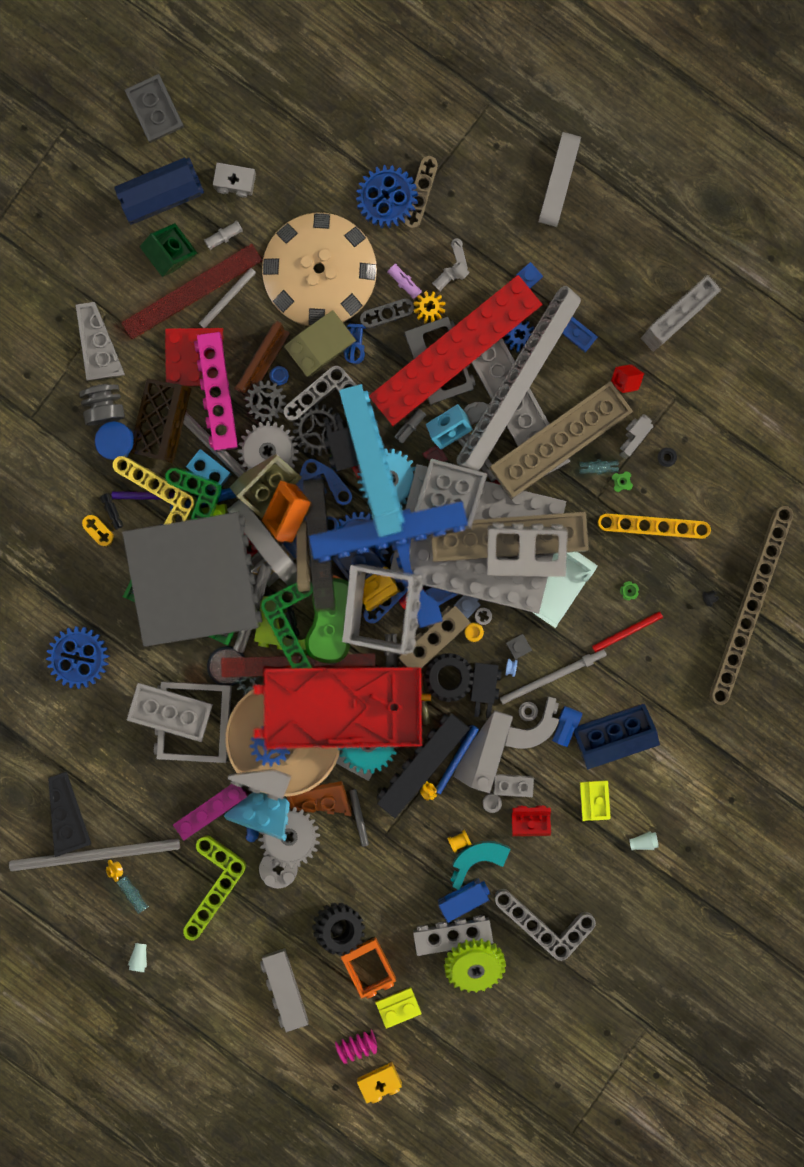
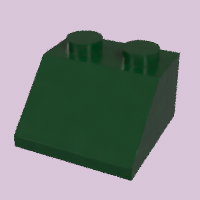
M176 223L151 233L140 245L141 250L162 277L175 272L198 254Z

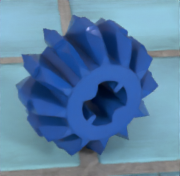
M528 321L524 325L521 322L504 336L508 338L504 341L505 344L512 343L509 348L510 350L517 346L516 350L520 352L521 346H525L531 336L530 332L534 331V327L527 328L529 325ZM517 331L519 334H524L522 340L519 337L515 338Z

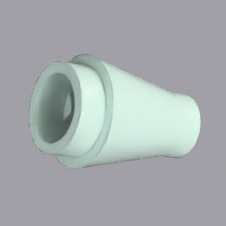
M650 831L630 839L631 850H654V848H658L656 832L651 833Z
M135 943L128 963L130 965L129 970L144 972L145 967H147L146 944Z

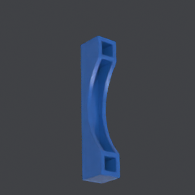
M410 509L402 510V515L411 513ZM412 539L407 540V544L396 546L395 543H392L393 550H397L399 557L396 558L399 569L403 568L404 572L413 574L410 564V545ZM402 579L404 587H408L409 580ZM421 590L419 596L420 609L417 613L420 628L443 622L437 601Z

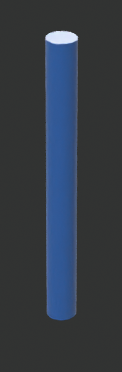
M476 726L471 727L436 786L438 794L442 793L479 731Z

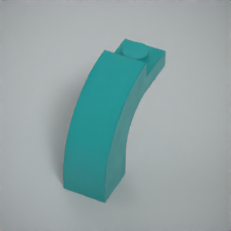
M480 841L464 848L452 863L453 867L458 868V871L454 870L450 879L453 882L452 887L460 890L467 871L477 862L490 861L503 867L511 850L510 847L495 841Z

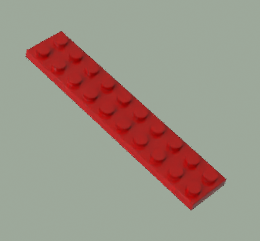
M517 275L370 394L369 398L392 426L396 425L543 304L521 277Z

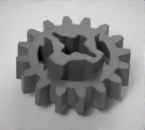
M259 381L258 387L253 384V391H247L250 397H245L244 399L249 401L245 408L251 409L248 414L254 413L255 420L261 417V422H264L265 418L271 422L272 416L277 419L279 418L277 413L284 412L281 406H286V403L282 402L286 395L280 394L283 390L282 388L276 389L277 383L270 386V381H267L265 385H263L262 381ZM261 389H269L273 392L264 393ZM254 394L257 397L256 405H253ZM261 397L270 399L268 402L269 406L261 404L263 401ZM276 397L278 398L277 408L273 405ZM260 409L267 410L270 414H262L258 411Z

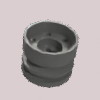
M95 385L79 392L80 398H88L81 401V405L91 406L90 409L83 412L85 425H100L125 418L123 405L113 403L121 398L120 394H113L120 391L119 385Z

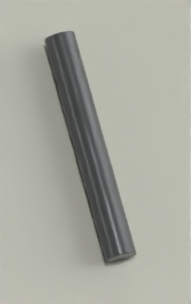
M352 789L349 790L361 845L364 847L369 845L357 790Z

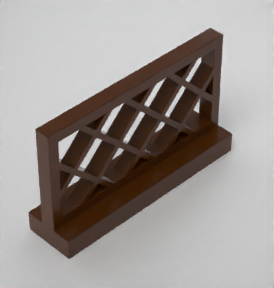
M278 321L275 324L273 323L236 385L235 390L243 395L250 397L247 391H253L252 385L255 384L258 387L259 381H263L290 336V332L284 330L282 323Z

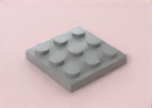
M431 459L414 512L463 501L468 526L464 528L471 529L487 474Z

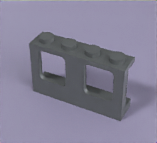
M445 317L406 331L405 337L413 360L427 349L423 334L441 327H446L449 331L455 326L453 320L449 321V318ZM469 365L462 370L466 383L446 391L440 388L428 398L430 406L474 390L473 386L476 383L473 375L468 374L467 368Z

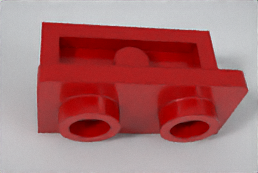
M543 805L536 806L535 808H527L526 806L512 808V836H551V808H546Z

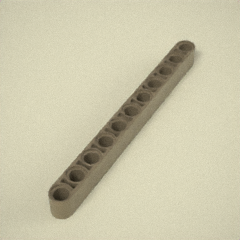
M788 506L779 507L772 514L710 690V700L715 704H726L732 693L793 519V511ZM781 510L786 511V520L780 519L779 512ZM775 528H778L781 532V536L778 539L772 534ZM768 546L774 548L775 552L772 557L766 553ZM762 564L768 567V572L765 575L760 572ZM756 582H759L762 586V590L759 593L753 589ZM750 600L754 601L756 605L753 611L747 608V603ZM744 618L749 621V626L746 629L741 627V620ZM737 636H740L743 640V644L740 647L734 644ZM732 654L737 659L734 665L728 663V657ZM727 672L730 675V680L727 683H723L721 677ZM721 690L724 698L721 701H717L715 694Z

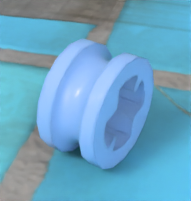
M508 659L505 675L511 674L512 677H515L517 660L511 661Z

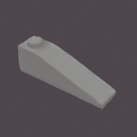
M494 710L471 742L455 769L453 777L471 788L490 793L513 716Z

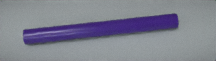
M112 491V499L163 500L151 492ZM169 492V497L172 499L175 496V492Z

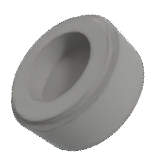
M490 793L483 798V807L487 812L495 813L500 810L502 801L498 795Z

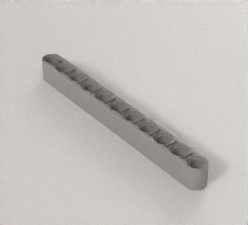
M563 286L557 291L457 457V464L461 467L475 471L481 469L581 302L580 297L569 287Z

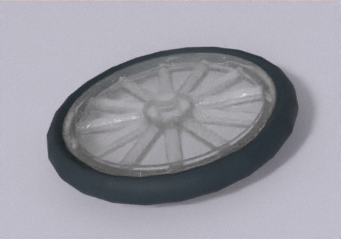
M223 646L212 652L207 662L210 678L219 685L234 686L243 680L247 672L248 665L244 654L235 651L232 646Z

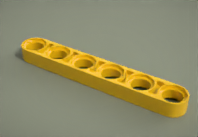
M603 514L597 521L599 529L608 532L696 539L706 538L711 532L710 525L704 521ZM608 517L611 519L612 524L609 528H604L601 525L602 518ZM625 518L631 523L629 529L626 530L620 526V521ZM642 520H646L650 524L647 531H642L639 528V523ZM663 521L669 526L668 531L665 533L658 529L659 523ZM680 523H684L688 527L685 534H680L677 530ZM698 525H704L707 528L705 535L701 536L697 533Z

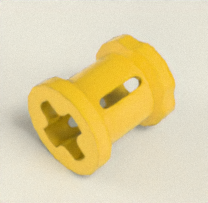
M465 829L462 830L461 834L447 838L454 853H457V850L462 847L472 845Z

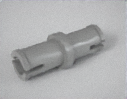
M235 221L224 229H218L217 233L204 239V242L208 249L212 250L223 242L227 243L228 239L243 232L238 221Z

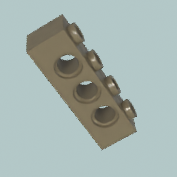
M448 606L441 615L443 616V621L451 623V630L448 632L442 629L443 622L426 626L429 629L424 634L420 632L415 636V647L423 649V656L418 658L413 652L400 654L398 657L399 661L405 667L422 668L471 622L456 606L452 609ZM429 634L437 636L438 641L436 644L433 645L428 642Z

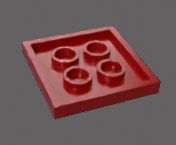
M223 328L165 329L166 382L186 387L201 386L200 379H203L202 371L198 370L197 360H200V354L195 351L194 341H197V335L220 332L223 343ZM211 349L205 353V358L212 359L215 356V351ZM213 368L208 371L209 378H215L218 375L217 369Z

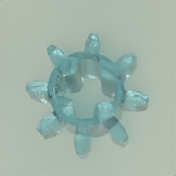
M251 671L248 673V676L241 673L242 679L236 680L237 683H240V687L237 690L243 689L244 695L247 694V691L253 690L254 685H259L255 682L259 677L253 678ZM249 678L253 685L245 688L246 685L243 684V681Z

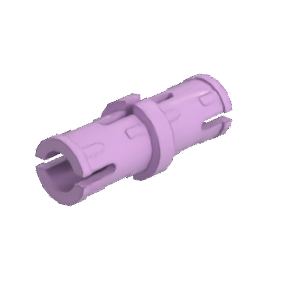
M394 264L387 271L399 284L398 286L403 288L413 300L421 294L422 290L413 283L411 277L407 276L397 264Z

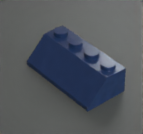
M645 703L579 725L574 729V735L587 770L660 745L656 727Z

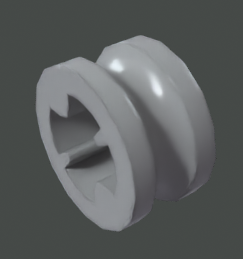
M480 608L475 612L477 623L481 625L490 623L492 613L489 609ZM483 611H486V615L489 618L487 621L484 619V622H481L478 614L479 612L483 613Z

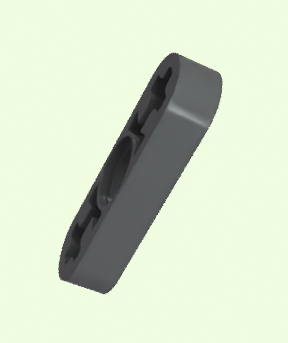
M401 299L364 311L361 314L360 321L367 329L378 327L409 317L414 311V305L409 299ZM403 303H406L407 306L410 305L411 308L408 309L407 313L401 310L398 311L399 316H396L393 306L397 305V309H400ZM388 308L393 312L391 318L385 319L382 317L381 313L384 309ZM379 311L380 322H377V318L372 320V324L363 321L366 319V315L374 317L376 316L375 312Z

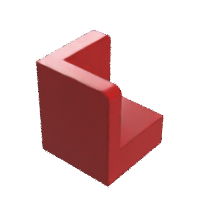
M632 364L615 367L611 382L622 393L636 391L640 388L644 373Z

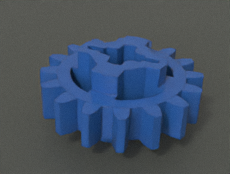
M251 737V740L254 741V744L249 745L250 748H254L251 755H257L256 762L260 759L263 760V766L266 762H269L270 767H272L273 762L280 765V759L286 761L287 759L284 755L291 753L287 748H272L267 754L268 749L264 748V738ZM258 745L264 750L263 756L258 750ZM281 753L278 757L270 758L271 754Z

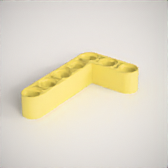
M120 456L113 461V469L117 473L174 506L164 524L175 522L178 515L182 517V521L191 520L198 500L194 495L168 484L166 479L130 458ZM123 461H126L127 467L125 470L121 469V463ZM142 470L143 477L138 480L137 473ZM157 479L159 487L154 489L153 482ZM174 489L175 496L170 499L169 491ZM190 498L192 504L189 508H186L185 501Z

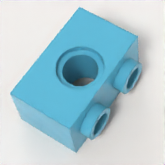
M459 404L426 424L431 439L440 449L473 430L468 415Z

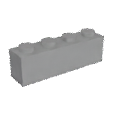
M286 949L263 955L260 965L263 973H267V987L269 991H273L275 998H272L275 1010H279L280 1016L278 1020L281 1028L284 1027L285 1031L288 1032L307 1026L309 1020Z

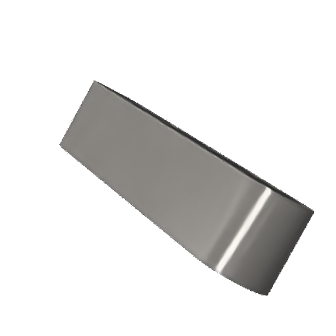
M562 133L539 218L540 223L558 226L581 140L580 136Z

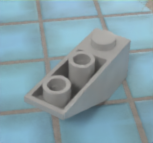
M275 769L229 774L228 779L231 780L233 785L239 787L242 784L246 785L250 791L258 794L262 791L268 794V798L278 801L279 798L283 799L291 775Z

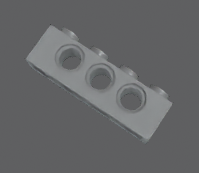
M485 915L473 917L474 920L466 921V918L454 920L455 923L451 924L438 922L434 927H428V925L417 926V929L413 930L417 956L450 951L452 947L456 948L458 943L462 944L465 940L471 941L473 938L475 940L483 938V941L490 940V944L493 943L489 917L485 918ZM469 927L477 929V933L473 936H469L466 931ZM451 930L457 931V938L450 939L447 936L448 932ZM436 933L439 935V940L431 942L428 939L429 935Z

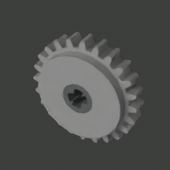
M267 421L266 426L259 422L258 428L252 425L253 431L247 429L248 436H242L244 443L238 444L242 447V450H238V453L242 454V457L238 458L239 461H244L241 465L242 468L248 467V471L275 454L281 457L290 467L295 468L292 462L298 461L294 454H298L299 451L294 450V447L298 446V443L292 442L295 438L294 435L289 437L288 435L291 431L289 429L283 431L284 425L278 428L277 422L273 426H270L269 421ZM267 447L269 449L273 448L271 451L272 455L269 457L267 454L264 456L265 448Z
M294 807L293 811L289 809L287 814L288 825H285V834L288 833L290 835V832L293 833V842L289 841L287 843L284 840L259 832L263 835V838H260L259 841L264 842V845L260 846V848L266 849L264 856L270 855V862L274 859L276 860V866L282 863V868H285L289 864L290 868L293 869V864L296 863L298 867H301V861L307 864L306 858H313L311 852L318 851L314 846L320 844L319 841H316L320 834L315 833L319 827H313L315 820L309 821L310 814L308 813L304 816V810L298 813L297 808Z

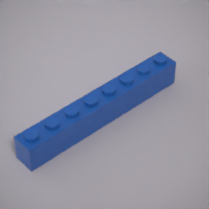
M463 501L402 515L404 523H401L402 531L379 537L375 521L310 535L309 539L313 558L322 563L330 561V557L333 556L345 558L349 557L351 552L357 551L358 554L369 552V548L376 547L377 550L388 548V544L395 543L396 546L407 544L409 539L421 541L427 539V535L434 534V537L446 535L445 531L453 530V533L464 531V527L468 526Z

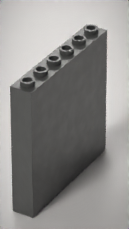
M240 511L123 531L143 647L254 629L260 626L262 614L261 611H257L256 604L259 603V597L253 588V584H256L255 575L250 571L249 565H252L251 554H247L246 546H249L247 534L244 535L243 532L245 519L243 515H240Z

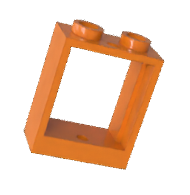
M280 481L262 522L267 527V530L272 533L275 540L282 543L284 541L292 543L311 502L296 484Z
M376 937L356 946L357 949L355 951L351 949L349 954L343 953L341 955V959L361 999L364 997L369 999L377 994L376 991L382 988L387 990L394 986L396 977ZM376 949L388 977L363 988L351 960Z

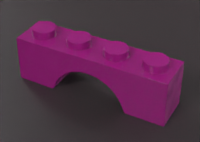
M230 784L211 799L175 822L173 826L184 841L248 797L249 794L243 785L239 787Z

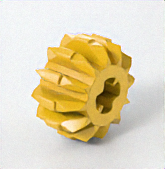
M425 291V298L421 295L417 296L420 302L415 301L414 306L419 308L414 309V313H420L417 317L418 320L425 317L424 323L427 324L428 318H431V322L435 321L434 317L438 320L442 319L439 313L444 314L445 309L440 307L445 306V302H439L442 298L441 295L434 298V291H432L431 296H428V292ZM429 303L432 304V308L435 307V309H431L430 312L427 311V308H424V306H428Z

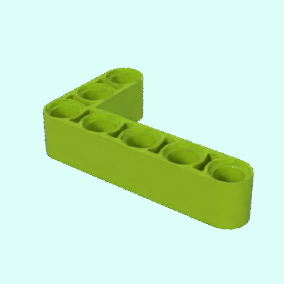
M204 835L197 841L196 849L201 855L224 871L184 927L183 934L188 940H196L201 935L246 869V862L243 858L209 835ZM207 840L210 843V849H203L201 841ZM219 851L224 852L226 859L223 861L218 860L216 853ZM235 862L240 863L242 870L239 872L234 871L232 864ZM223 878L229 879L231 886H222L221 880ZM217 894L220 902L213 903L210 900V895ZM206 910L209 917L207 919L201 918L199 911ZM195 926L198 933L195 935L190 934L188 927Z

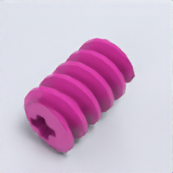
M372 1029L370 1036L365 1031L363 1032V1038L356 1034L355 1041L349 1036V1043L341 1039L340 1046L335 1041L339 1058L344 1064L348 1063V1057L352 1062L355 1061V1055L362 1059V1052L367 1057L370 1055V1050L373 1054L377 1053V1042Z

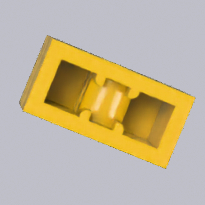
M393 1062L357 1078V1084L366 1103H376L382 1099V1096L388 1093L389 1095L396 1094L400 1091L399 1088L402 1087V1082ZM378 1081L384 1083V1086L382 1088L380 1087V1085H377Z

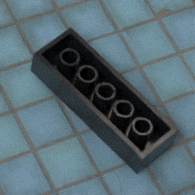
M450 712L448 715L445 713L438 721L439 727L436 730L434 728L431 729L426 736L428 740L425 744L416 747L414 750L415 756L412 759L407 758L402 765L403 770L401 773L398 774L396 772L389 780L391 785L387 789L384 787L377 795V804L393 818L396 819L470 729L453 713Z

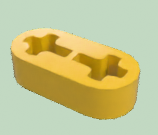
M88 515L83 519V528L99 545L109 546L114 540L113 533L98 517ZM89 519L92 521L94 519L96 520L94 524L98 528L97 530H95L93 527H87L89 525V523L87 522ZM100 531L103 534H109L107 537L109 539L108 542L100 541L102 539L99 534Z

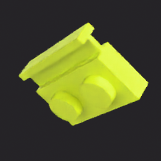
M608 780L580 782L582 821L611 819Z
M411 987L375 1002L386 1029L422 1014Z

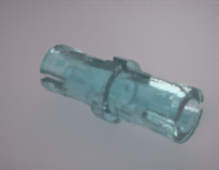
M618 460L579 462V467H587V469H579L580 474L597 473V475H601L602 472H619V467H611L619 465Z
M127 875L116 882L126 895V900L130 901L138 914L148 908V905L139 894L140 891L132 885Z

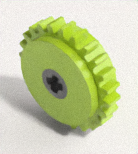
M473 938L471 941L465 940L462 944L458 943L456 948L452 947V953H447L448 958H445L444 969L446 978L449 979V983L454 984L455 988L459 986L461 991L464 989L467 992L475 991V993L479 990L485 991L488 987L492 988L494 983L498 984V979H502V973H505L506 963L501 948H497L495 943L491 945L490 940L483 941V938H480V940Z

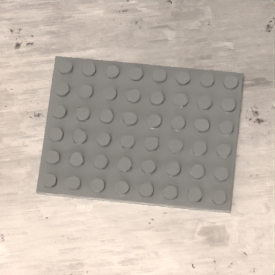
M418 464L416 465L406 509H410L411 513L415 511L428 467ZM485 481L474 520L564 513L567 501L527 491H522L511 499L502 485ZM427 535L425 540H411V569L413 574L422 575V585L539 614L548 577L487 575V558L433 562L431 535ZM395 550L390 570L404 572L403 568L399 569L396 558L399 557V554ZM554 554L535 555V559L552 560ZM519 556L499 557L497 559L516 560Z

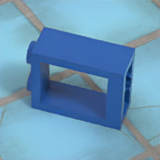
M479 878L460 887V890L457 889L438 899V904L447 922H450L489 901L488 895L490 892L484 881L480 882Z

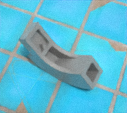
M547 696L542 719L536 726L529 729H519L510 726L505 746L525 749L546 741L553 734L559 722L558 718L552 717L553 714L557 713L559 703H556V698Z

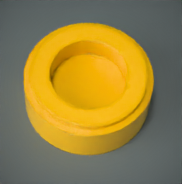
M470 623L465 628L464 634L469 641L477 642L483 637L484 630L480 624Z

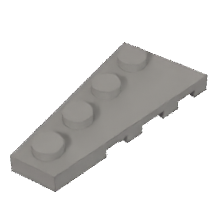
M96 303L77 304L76 311L86 380L93 381L126 376Z

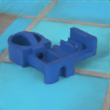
M348 324L347 329L357 341L344 351V357L349 363L355 365L361 363L365 356L362 334L363 329H366V327L362 324ZM355 348H359L360 357L354 361Z

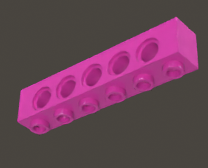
M221 333L197 335V341H194L195 351L200 354V360H197L198 370L202 371L203 379H200L201 390H205L206 398H203V405L205 410L208 409L209 417H206L207 429L211 428L212 436H209L210 448L214 447L215 452L238 448ZM207 350H214L215 356L212 359L205 358ZM213 368L217 369L218 375L215 378H209L208 371ZM215 387L221 390V394L218 397L211 396V390ZM218 406L223 407V414L218 417L215 416L213 413L214 409ZM221 425L226 426L227 429L226 433L222 436L216 433L217 428Z

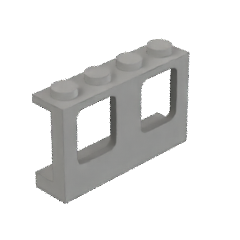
M504 523L488 525L487 575L566 577L567 528L563 527L562 524H551V527H543V524L534 523L531 526H524L522 523H512V526H504ZM497 534H519L518 559L506 560L496 558ZM556 534L559 536L557 560L535 559L536 535Z

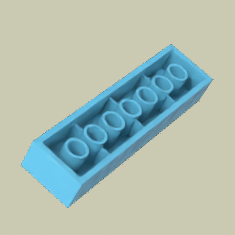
M362 384L339 390L379 537L401 532V523H404L368 391H363Z

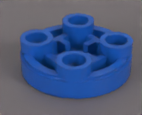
M112 421L105 423L96 433V449L106 459L115 460L120 456L127 458L133 447V432L120 422Z

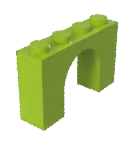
M263 596L261 604L267 598L266 596ZM272 600L267 601L265 608L267 611L272 612L275 610L276 604ZM260 604L259 611L262 614V622L256 628L254 641L259 642L258 646L269 648L270 644L277 645V649L282 650ZM276 618L274 621V626L277 629H280L279 618ZM284 636V645L291 646L294 640ZM305 639L298 640L303 651L307 654Z

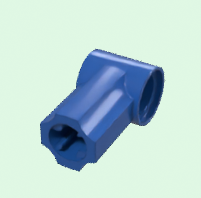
M564 706L552 741L568 747L574 729L579 725L582 712Z

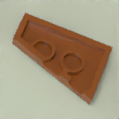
M342 781L317 785L305 793L286 796L290 803L291 811L296 807L297 811L304 810V812L312 813L315 811H327V814L338 812L345 813V816L352 815Z

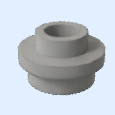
M524 702L521 704L519 715L523 720L532 721L537 717L538 709L534 703ZM526 708H531L532 712L530 715L525 714Z

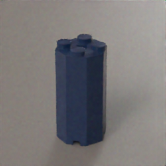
M184 157L114 187L130 225L198 198L204 193L190 157Z

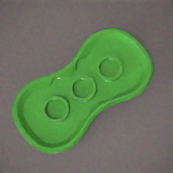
M339 578L322 579L313 590L312 601L315 616L305 639V648L308 655L316 661L337 663L343 660L349 652L350 643L342 642L349 582Z

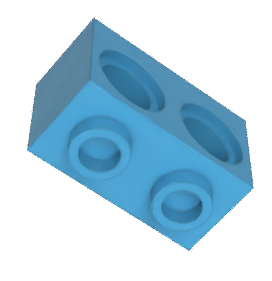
M201 449L186 466L189 472L210 479L213 473H219L220 480L218 483L221 487L232 475ZM198 461H204L205 468L202 471H197L195 468ZM209 485L207 488L211 492L213 489L216 491L213 485Z

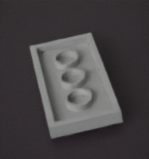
M137 683L127 720L202 742L213 704Z

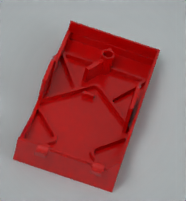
M420 667L264 669V685H254V694H264V729H254V738H264L265 749L422 746Z

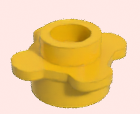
M428 781L419 789L422 797L427 801L430 799L434 800V797H437L435 786Z
M108 860L106 873L115 882H118V877L123 875L122 866L119 862L113 863L112 860Z

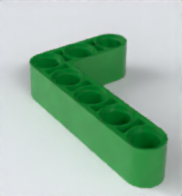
M181 468L169 469L165 474L168 484L199 495L191 519L213 516L221 495V485L214 480ZM174 471L180 475V479L177 482L171 478ZM191 478H195L198 482V486L195 489L189 484ZM209 485L215 486L216 493L214 495L208 493L207 488ZM203 503L209 505L208 513L202 512L201 505Z
M296 582L267 597L261 604L262 611L292 668H312L283 609L310 596L314 590L311 582L310 591L307 594L299 592ZM285 592L293 594V600L289 603L284 602L282 599V595ZM270 600L276 604V608L272 612L267 611L265 608L266 602ZM276 618L284 620L285 625L282 629H277L274 626ZM285 635L293 637L294 642L291 646L284 645L283 638ZM293 653H301L303 658L300 663L292 661Z

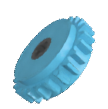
M384 448L399 504L400 502L406 504L405 498L409 497L414 477L413 471H415L416 467L410 466L413 461L406 460L408 455L401 456L402 451L395 453V449H390L388 453V450ZM358 473L357 475L361 477V480L357 481V483L363 486L359 488V491H365L362 497L367 498L368 494L363 475Z

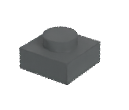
M523 634L506 642L515 660L532 651Z

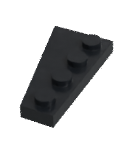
M67 772L49 777L54 856L58 857L89 846L91 841Z

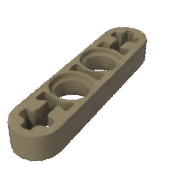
M432 156L422 159L414 183L417 188L413 191L418 192L416 197H420L424 201L421 207L414 206L415 211H421V214L416 213V220L418 222H414L411 225L410 221L407 220L412 218L413 211L409 210L411 217L406 215L404 217L405 226L412 230L417 229L421 224L437 172L438 163ZM429 161L435 166L429 170V175H432V177L425 174L426 166L424 163L428 164ZM421 179H426L429 182V186L422 189L419 187L418 182Z
M308 520L302 521L297 532V585L299 592L310 591Z

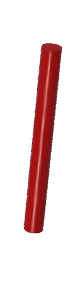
M659 611L593 645L592 648L596 653L662 619L663 616Z

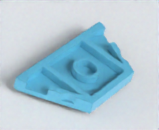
M252 792L224 815L231 822L285 841V825H288L287 814L290 803L284 798H279L276 801L268 798V794Z

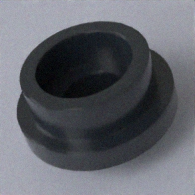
M664 448L658 453V462L664 467H670L675 464L677 454L671 448ZM665 454L670 455L669 461L664 460Z

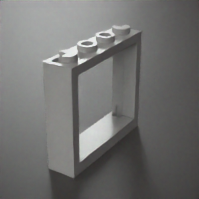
M706 276L655 322L641 339L654 352L708 304L721 289L709 276Z
M362 564L351 565L342 642L399 654L412 653L416 646L415 631L418 627L417 613L420 609L419 596L422 590V575ZM366 573L409 580L402 644L359 636Z
M161 682V685H158L157 688L166 691L167 688L222 691L219 756L164 753L165 731L155 729V735H158V743L154 744V754L157 755V759L228 762L226 728L231 711L232 685Z

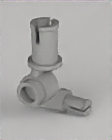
M458 238L451 241L456 263L450 268H444V272L432 282L440 292L451 280L458 278L463 280L470 273L467 270L468 267L462 247L463 243Z

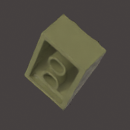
M332 310L298 334L284 347L304 374L310 377L314 376L357 340L335 311Z
M275 454L243 473L230 488L236 497L260 518H263L279 482L284 481L296 484L302 477L281 457Z

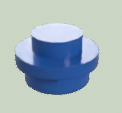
M276 366L270 371V380L273 384L283 385L288 381L289 374L284 367Z

